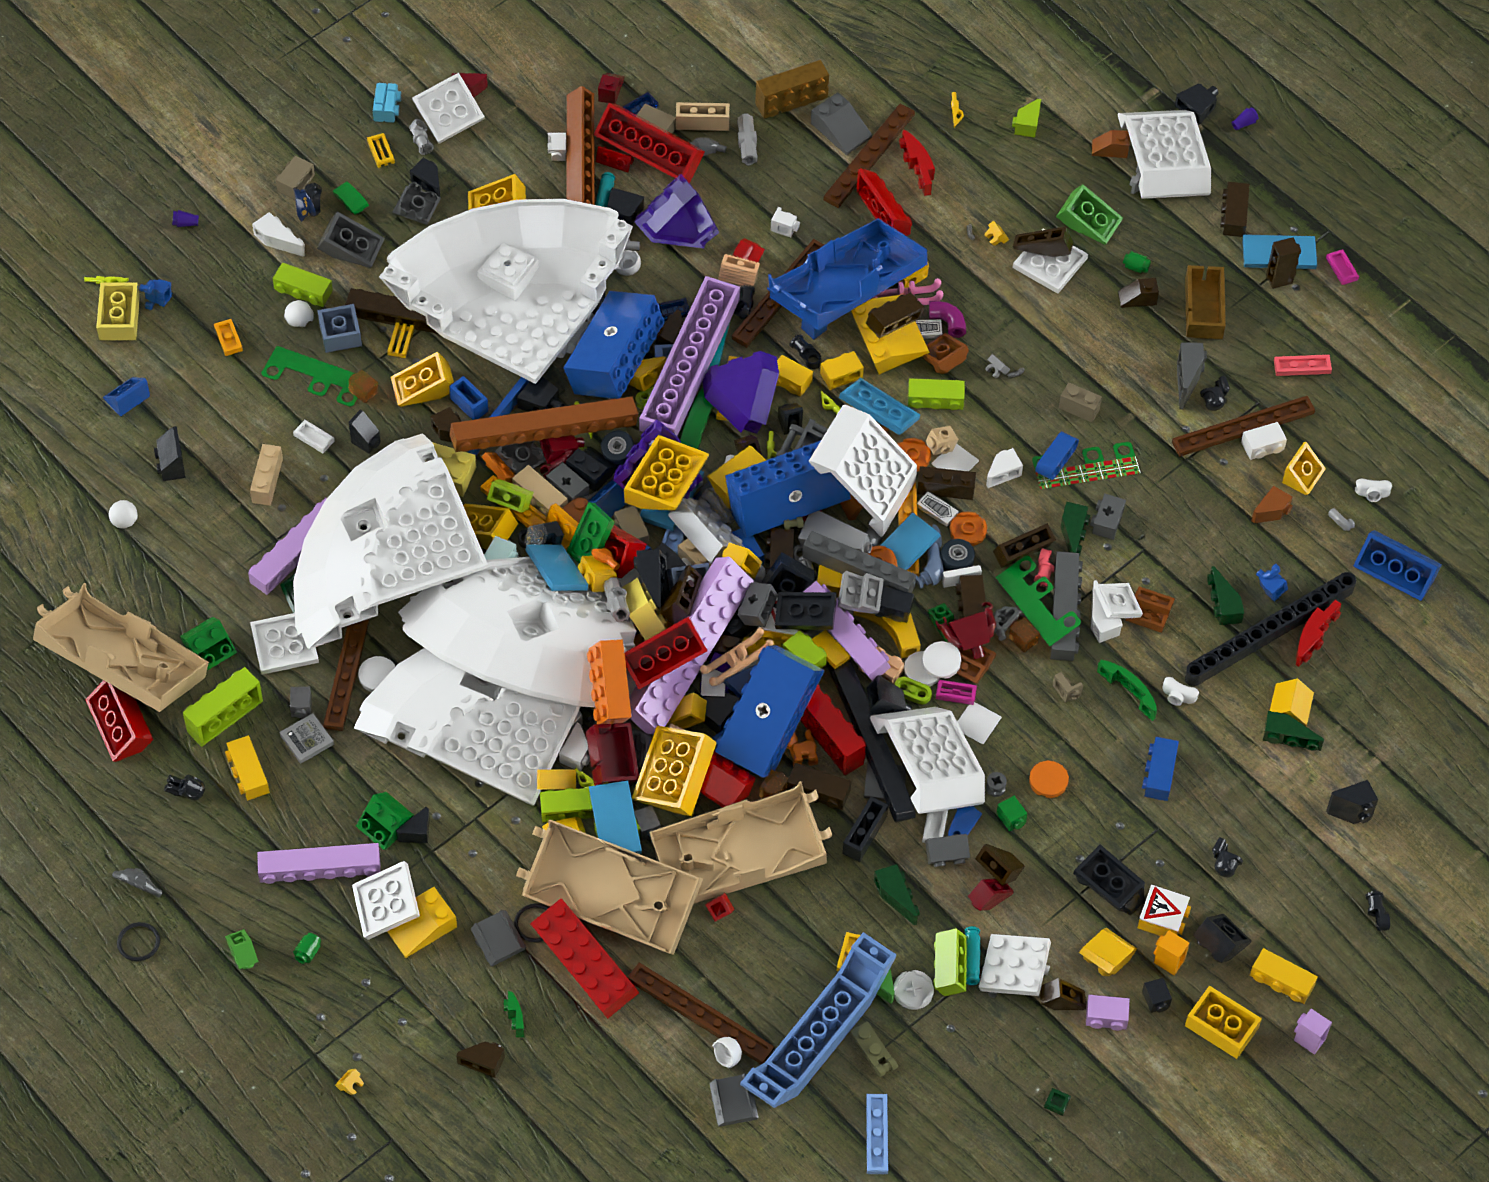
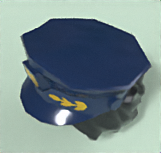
M310 183L305 186V189L299 190L294 187L296 211L299 220L302 222L307 216H318L321 212V186L316 183Z

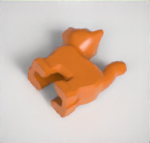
M809 729L805 732L806 741L798 743V737L794 732L787 746L793 758V767L795 763L802 765L803 759L809 760V766L818 764L817 746Z

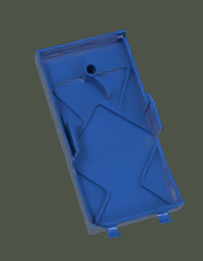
M878 218L841 238L838 237L835 240L829 241L820 249L808 254V258L803 265L777 278H772L771 274H768L769 287H767V290L770 291L771 299L819 330L928 265L927 249Z

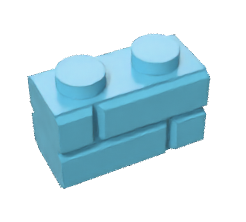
M376 84L373 105V120L375 122L385 121L394 123L395 116H399V105H397V102H401V91H398L397 84Z

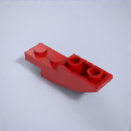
M902 130V138H899L900 148L904 149V162H907L909 169H914L915 175H918L919 189H922L924 196L931 195V180H934L935 174L933 162L924 146L911 133Z
M1336 599L1325 611L1317 608L1306 622L1297 648L1296 666L1299 667L1303 662L1307 663L1312 656V652L1314 650L1318 651L1322 647L1324 633L1329 628V624L1331 621L1335 622L1341 615V603Z

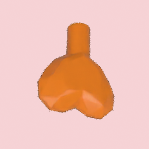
M602 548L591 551L596 560L608 564L615 571L619 569L620 565L613 559L610 550Z

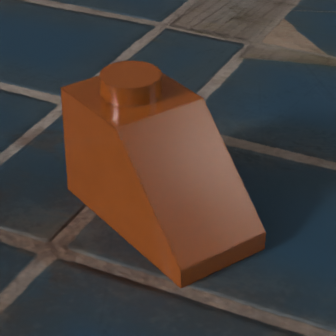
M1111 130L1093 139L1092 156L1127 158L1130 140L1128 131Z
M1273 486L1253 511L1251 521L1259 523L1281 520L1284 514L1288 515L1293 507L1291 505L1293 497Z

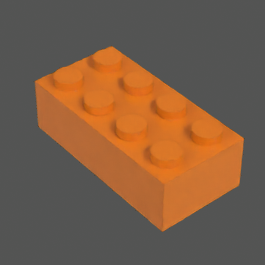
M623 639L599 641L590 647L587 652V660L591 664L589 678L593 683L591 697L595 701L594 720L597 721V724L613 725L614 723H623L632 717Z

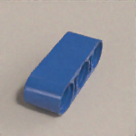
M1061 431L1037 463L1035 472L1050 480H1054L1076 450L1079 439Z

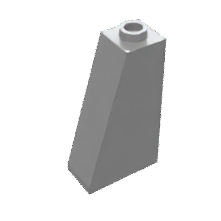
M820 511L808 515L798 537L800 544L803 545L811 531H814L866 554H870L872 550V543L868 534Z

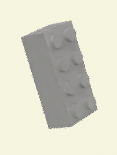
M683 498L677 509L671 510L668 516L710 564L713 563L715 558L722 557L728 543L745 547L742 544V540L731 532V528L720 520L721 517L709 508L710 505L706 501Z

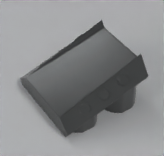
M410 183L409 186L405 187L392 213L427 225L441 197H438L432 191H422V187L417 183Z
M534 441L500 446L495 451L515 475L528 465L535 469L546 462L542 449L537 447Z
M500 910L483 921L475 923L471 928L477 946L481 947L485 959L492 967L526 949L506 910Z
M747 1074L714 1079L710 1082L711 1099L714 1103L715 1116L719 1127L757 1120L759 1118L754 1094L740 1085Z

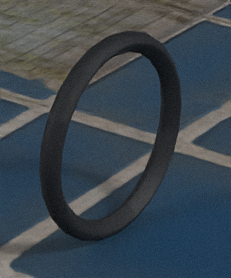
M537 903L526 905L517 912L514 926L522 939L529 942H542L543 939L541 937L530 938L525 936L519 929L518 921L520 915L527 909L541 908L547 910L549 907Z
M144 922L132 923L126 926L120 932L117 939L119 952L123 957L131 961L149 959L157 952L160 945L158 931L152 925ZM142 926L149 928L156 937L154 949L143 957H132L126 954L121 946L123 935L133 927Z

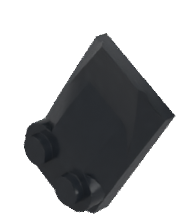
M1101 844L1073 872L1080 884L1089 886L1117 910L1130 916L1146 901L1144 895L1145 882Z

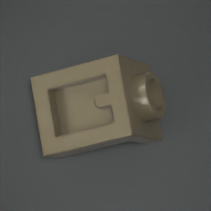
M1062 672L1054 676L1053 686L1064 702L1076 700L1081 696L1083 690L1081 682L1072 686L1070 680L1067 677L1065 678Z

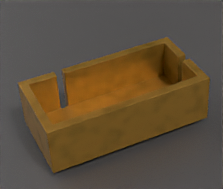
M818 60L756 81L755 104L765 119L776 116L779 111L781 113L788 112L795 108L828 98L829 73L822 61Z
M1188 265L1185 277L1186 337L1223 339L1226 327L1224 267L1208 266L1206 278L1202 280L1204 266Z

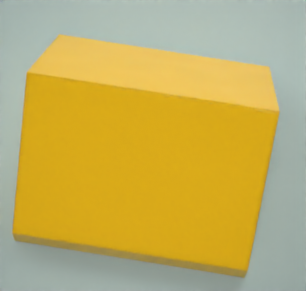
M1303 442L1286 467L1282 481L1283 484L1304 495L1310 493L1326 469L1307 442Z
M1298 678L1276 683L1270 711L1288 714L1304 726H1307L1314 692Z

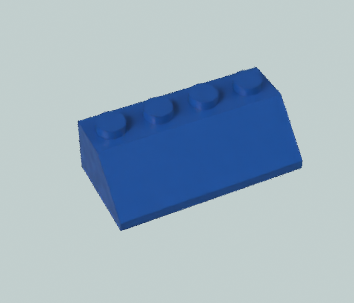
M1375 530L1368 534L1353 567L1420 601L1423 600L1442 566L1437 561Z

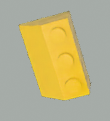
M748 446L707 476L724 508L731 509L725 476L766 461L752 446Z

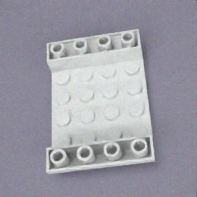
M1175 110L1118 113L1121 129H1128L1141 173L1138 187L1142 199L1211 194V166L1194 112Z
M848 405L841 407L809 460V463L820 474L831 472L873 516L869 525L880 537L884 536L916 482L917 477L916 463L870 414Z
M930 707L870 716L877 734L889 733L917 788L911 796V800L918 814L984 804L985 774L952 711Z

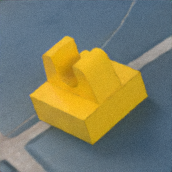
M995 221L988 225L990 228L985 233V236L988 239L994 236L989 241L993 246L1000 242L1004 244L1009 240L1005 232Z
M350 1069L335 1086L340 1091L344 1090L348 1094L354 1095L357 1092L353 1089V1084L355 1083L361 1087L364 1083L359 1077L361 1074L356 1069Z

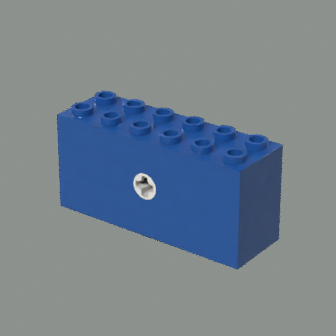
M618 291L608 292L563 367L574 394L604 397L608 400L611 398H621L630 380L634 377L637 368L641 365L644 356L649 351L651 344L656 339L658 332L664 325V318L655 295Z
M821 440L725 476L732 517L746 537L782 525L784 520L803 517L851 499L850 492L831 472L820 474L809 463Z
M777 645L766 646V648L764 647L759 654L760 660L750 672L752 677L749 683L743 686L741 691L743 695L740 701L738 700L733 707L734 713L724 725L726 730L723 736H719L716 741V753L761 777L773 776L825 671Z

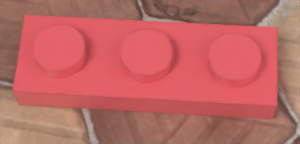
M1330 355L1274 357L1276 376L1331 374L1332 371Z

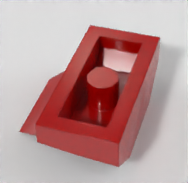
M743 238L740 240L732 256L749 261L752 260L757 263L765 249L759 244Z

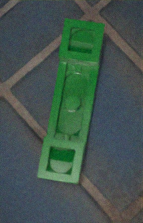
M703 388L694 401L680 440L682 444L698 449L700 446L703 431L712 409L714 410L715 408L704 397Z
M1101 659L1098 663L1097 672L1110 684L1115 680L1121 683L1140 700L1139 710L1151 721H1154L1157 706L1147 687L1127 669Z

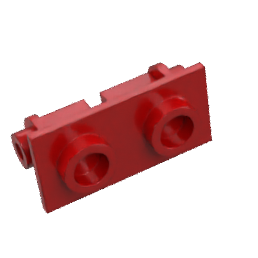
M598 146L595 162L629 173L630 164H633L634 158L631 155H625L607 149V147Z

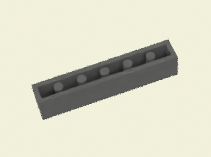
M811 531L803 545V558L843 574L845 571L860 576H864L867 573L884 579L883 586L909 593H912L915 588L916 574L814 531Z
M1056 552L1052 616L1056 621L1070 611H1073L1080 619V610L1077 609V605L1081 603V593H1078V588H1081L1082 577H1078L1079 572H1082L1083 561H1079L1080 553ZM1072 616L1065 618L1064 626L1072 627L1076 622L1075 618ZM1080 626L1051 645L1050 659L1074 660V654H1078L1079 642L1075 641L1076 637H1079Z

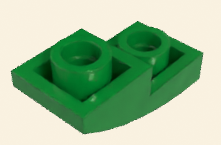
M348 181L333 190L335 197L342 201L346 209L354 215L362 212L369 206L364 197Z
M943 603L929 609L928 614L943 640L948 642L943 633L938 630L935 622L937 620L938 624H943L942 617L947 619V623L954 621V614Z
M508 991V999H504V1011H508V1019H512V1030H516V1037H524L521 1007L514 993Z

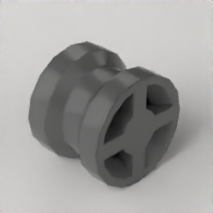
M999 772L991 773L987 778L986 784L988 794L994 797L1003 795L1006 789V777Z

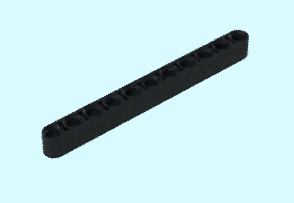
M1350 572L1340 574L1190 662L1186 668L1185 682L1190 686H1197L1305 623L1317 608L1325 611L1335 599L1340 602L1353 594L1357 581L1355 575Z
M826 660V665L854 730L866 742L865 755L886 804L889 805L888 808L894 822L898 823L915 818L914 805L882 733L877 734L870 720V716L874 715V713L870 712L868 699L851 660H848L836 669Z

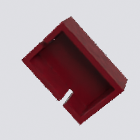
M614 723L612 726L611 724H594L586 731L591 767H595L592 771L594 786L628 781L629 786L635 784L638 781L639 772L631 723Z

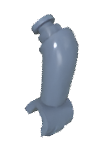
M935 524L932 525V528L939 532L940 537L927 549L928 563L923 568L924 572L920 573L919 577L916 576V584L920 589L923 588L924 584L926 586L938 584L943 577L944 567L940 550L942 536L938 526Z

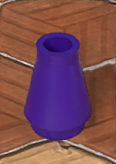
M1246 108L1231 124L1235 130H1239L1256 123L1259 116L1254 108Z
M181 210L173 211L172 225L177 226V228L198 226L199 215Z

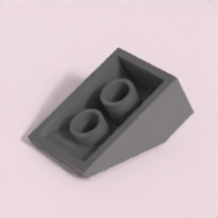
M838 92L811 110V124L845 155L858 148L873 136L850 102Z
M336 212L330 219L317 249L333 258L371 268L385 238L343 214Z
M1203 343L1180 344L1177 359L1179 409H1184L1200 379L1201 372H1204V361L1207 360V351L1203 350Z

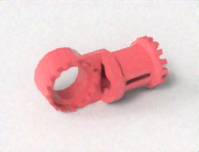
M1041 549L1038 559L1039 571L1034 577V582L1041 577H1046L1051 582L1050 576L1055 570V566L1049 563L1050 556L1052 555L1051 550ZM1046 582L1039 583L1043 587L1048 585Z

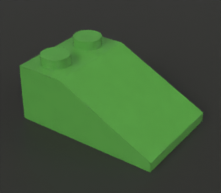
M1083 184L1071 193L1056 216L1069 228L1104 245L1107 244L1123 219L1122 216Z

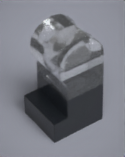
M557 521L530 526L524 542L526 545H561L564 534Z

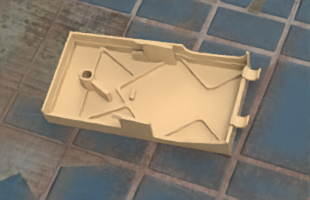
M800 781L795 788L754 802L744 800L651 831L649 834L658 862L703 879L694 903L717 897L724 892L726 894L826 864L827 857L822 840L830 838L832 832L830 827L824 831H819L809 803L819 798L817 791L814 790L810 794H805L802 782Z

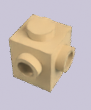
M951 426L931 429L926 443L933 455L947 454L954 450L959 439Z

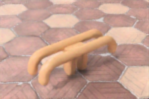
M758 628L752 636L710 664L700 667L702 674H708L725 662H728L731 666L730 669L718 677H711L709 679L711 686L723 683L725 679L735 675L759 659V654L764 647L773 645L772 640H767L760 649L747 657L746 648L763 636V628Z

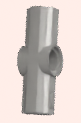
M742 114L737 120L739 129L738 146L741 148L742 163L753 165V163L757 162L756 131H754L753 116Z
M610 577V579L604 582L603 586L607 597L606 608L611 611L612 617L616 619V622H623L625 619H629L630 616L626 601L627 591L622 588L617 578Z

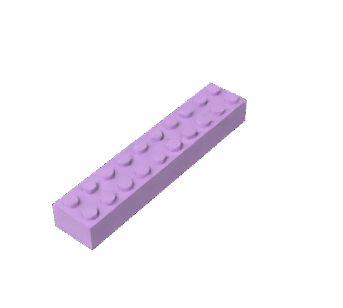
M705 276L639 418L640 431L644 432L645 429L658 419L676 436L678 435L740 300L739 286Z
M730 557L715 558L700 583L689 614L708 651L641 689H638L636 686L629 697L632 716L630 719L646 734H654L656 726H666L698 674L700 667L706 661L744 599L750 583L754 582Z

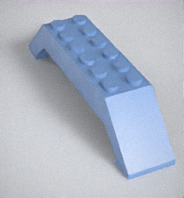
M863 932L851 946V950L839 972L766 1062L756 1068L753 1067L741 1081L740 1085L773 1108L798 1096L870 1007L896 958V954Z

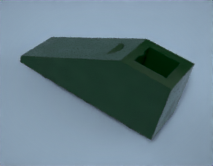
M1066 501L1061 521V530L1068 552L1081 554L1082 545H1079L1080 540L1084 541L1087 530H1084V525L1088 526L1091 515L1087 514L1088 506Z
M1212 566L1210 574H1207V582L1212 587L1210 595L1211 601L1215 602V618H1218L1219 625L1242 623L1244 608L1241 596L1216 567Z
M1272 711L1267 713L1263 741H1268L1272 744H1285L1290 747L1307 748L1311 751H1321L1324 738L1288 714Z
M897 864L874 871V883L880 897L909 922L917 925L920 912L918 906L912 902L913 895L911 889L905 885L906 878L904 872L899 870Z

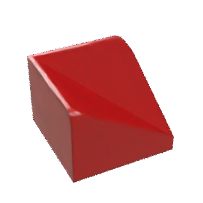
M725 892L705 904L715 922L734 911V907Z

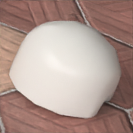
M625 250L616 271L624 276L635 274L641 266V259L638 253Z
M297 300L291 302L286 307L284 317L291 326L305 327L309 321H313L314 312L308 303Z
M127 500L115 502L109 510L110 522L117 528H128L138 518L136 507Z
M722 1037L712 1045L715 1048L716 1060L722 1066L729 1069L737 1065L741 1060L742 1050L735 1039Z

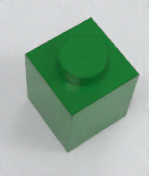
M1015 795L999 803L997 806L996 814L1009 832L1013 829H1020L1025 825L1027 812Z

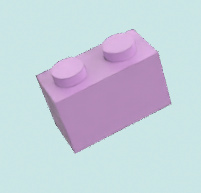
M1088 995L1085 1026H1091L1095 1029L1105 1027L1116 1031L1127 1029L1129 998Z
M1310 1009L1307 1014L1303 1013L1297 1021L1298 1025L1294 1030L1296 1033L1294 1041L1315 1055L1325 1042L1332 1022L1313 1009Z

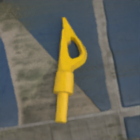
M952 92L951 108L955 128L964 117V114L959 109L956 92Z

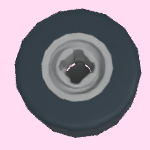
M616 430L608 433L603 438L601 451L606 460L619 466L626 462L628 459L626 455L635 444L627 432Z
M952 539L946 542L941 550L944 571L972 567L975 558L973 546L962 539Z

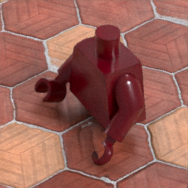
M569 435L539 441L547 464H551L550 466L543 465L540 468L541 474L548 471L543 475L544 479H546V475L562 462L566 464V460L578 448L584 447L585 441L583 437Z
M990 602L982 603V607L985 605L990 606L985 608V611L948 623L945 617H942L943 624H938L937 620L935 621L938 630L943 633L948 642L957 649H962V651L971 649L974 659L985 656L982 645L989 643L994 635L996 621L992 611L993 605Z

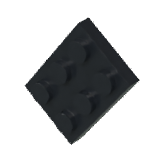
M778 592L775 629L833 630L837 600L836 592Z

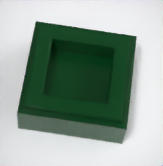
M1052 1088L1044 1108L1063 1116L1071 1095Z

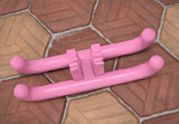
M937 278L932 285L915 287L914 281H910L908 288H904L903 282H898V288L886 289L873 298L906 295L910 292L914 296L915 294L934 292L940 287L941 280ZM938 290L935 296L918 298L922 305H929V301H940L943 297V291Z

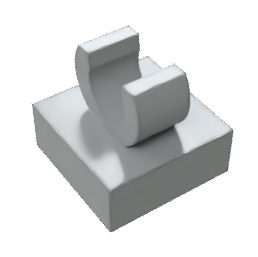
M993 354L987 359L992 364H989L985 370L990 372L992 369H995V373L992 375L995 379L1000 376L1001 372L1006 375L1011 370Z

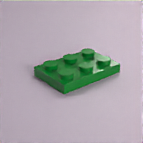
M588 502L569 544L567 553L578 563L581 562L582 556H593L591 554L593 549L604 548L615 521L595 503Z

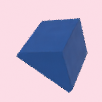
M132 377L105 395L103 399L121 417L150 397L146 378Z

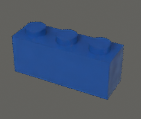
M1155 737L1154 744L1150 743L1148 755H1152L1151 761L1147 760L1145 772L1149 773L1148 777L1143 779L1142 789H1146L1144 797L1168 801L1179 741Z

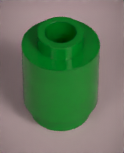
M1131 251L1129 254L1126 253L1123 264H1125L1126 269L1142 274V272H1148L1151 260L1147 259V256Z
M313 933L304 935L293 951L295 959L302 964L310 963L321 947V939Z

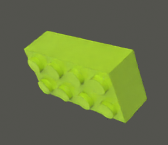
M246 667L234 672L229 679L219 683L214 690L204 694L199 701L185 709L183 716L187 733L203 747L263 702L260 682Z

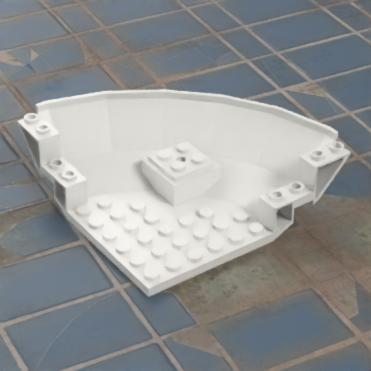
M567 199L514 200L473 208L428 226L392 251L387 257L389 265L384 269L379 278L407 309L426 316L427 325L442 337L536 384L598 305L606 290V279L614 269H617L633 226L627 224L624 220L617 219L618 212L611 208ZM511 263L510 266H505L504 264Z
M423 433L407 439L403 438L394 441L356 466L325 500L303 542L293 581L296 631L299 637L303 636L308 649L342 638V627L378 616L379 604L488 568L487 561L449 471L442 458H438L434 444ZM366 525L367 529L361 530L360 527ZM345 615H350V616H351L350 618H347V619L344 618Z
M569 555L578 568L579 563ZM530 557L486 560L488 564L487 569L454 579L453 582L442 583L424 589L398 612L402 617V621L405 622L403 631L441 660L499 686L529 696L575 706L595 707V701L591 697L593 683L589 678L591 664L587 660V652L590 647L602 640L623 639L624 652L635 647L633 642L636 629L631 618L629 617V619H625L623 622H616V619L612 617L611 611L606 608L607 597L605 592H592L589 587L586 591H552ZM626 668L630 697L636 684Z
M423 648L399 663L363 701L359 710L361 714L354 729L385 744L390 741L423 758L425 755L432 757L534 806L541 792L540 789H537V769L552 768L581 706L533 697L488 681L482 682L480 678L441 660L429 650ZM399 733H403L405 735V738L403 740H400L398 738Z

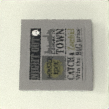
M313 713L279 732L281 738L300 764L334 745V741Z

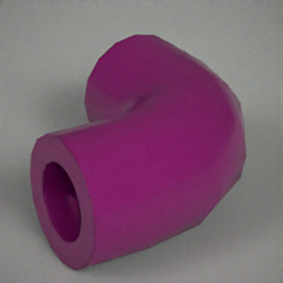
M929 301V319L944 320L948 324V334L954 338L963 337L966 334L964 315L957 307L948 302Z

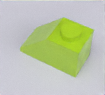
M1036 99L1020 108L1017 117L1013 116L1012 127H1015L1014 135L1036 137L1041 99Z

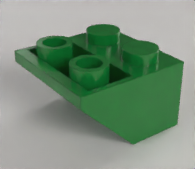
M214 617L209 618L179 636L187 649L209 662L207 671L237 653L221 621Z
M388 792L373 794L356 827L373 842L378 843L379 847L386 850L397 840L396 830L415 815Z

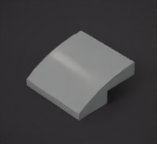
M845 571L842 574L838 607L863 613H879L884 579L867 573L864 576Z

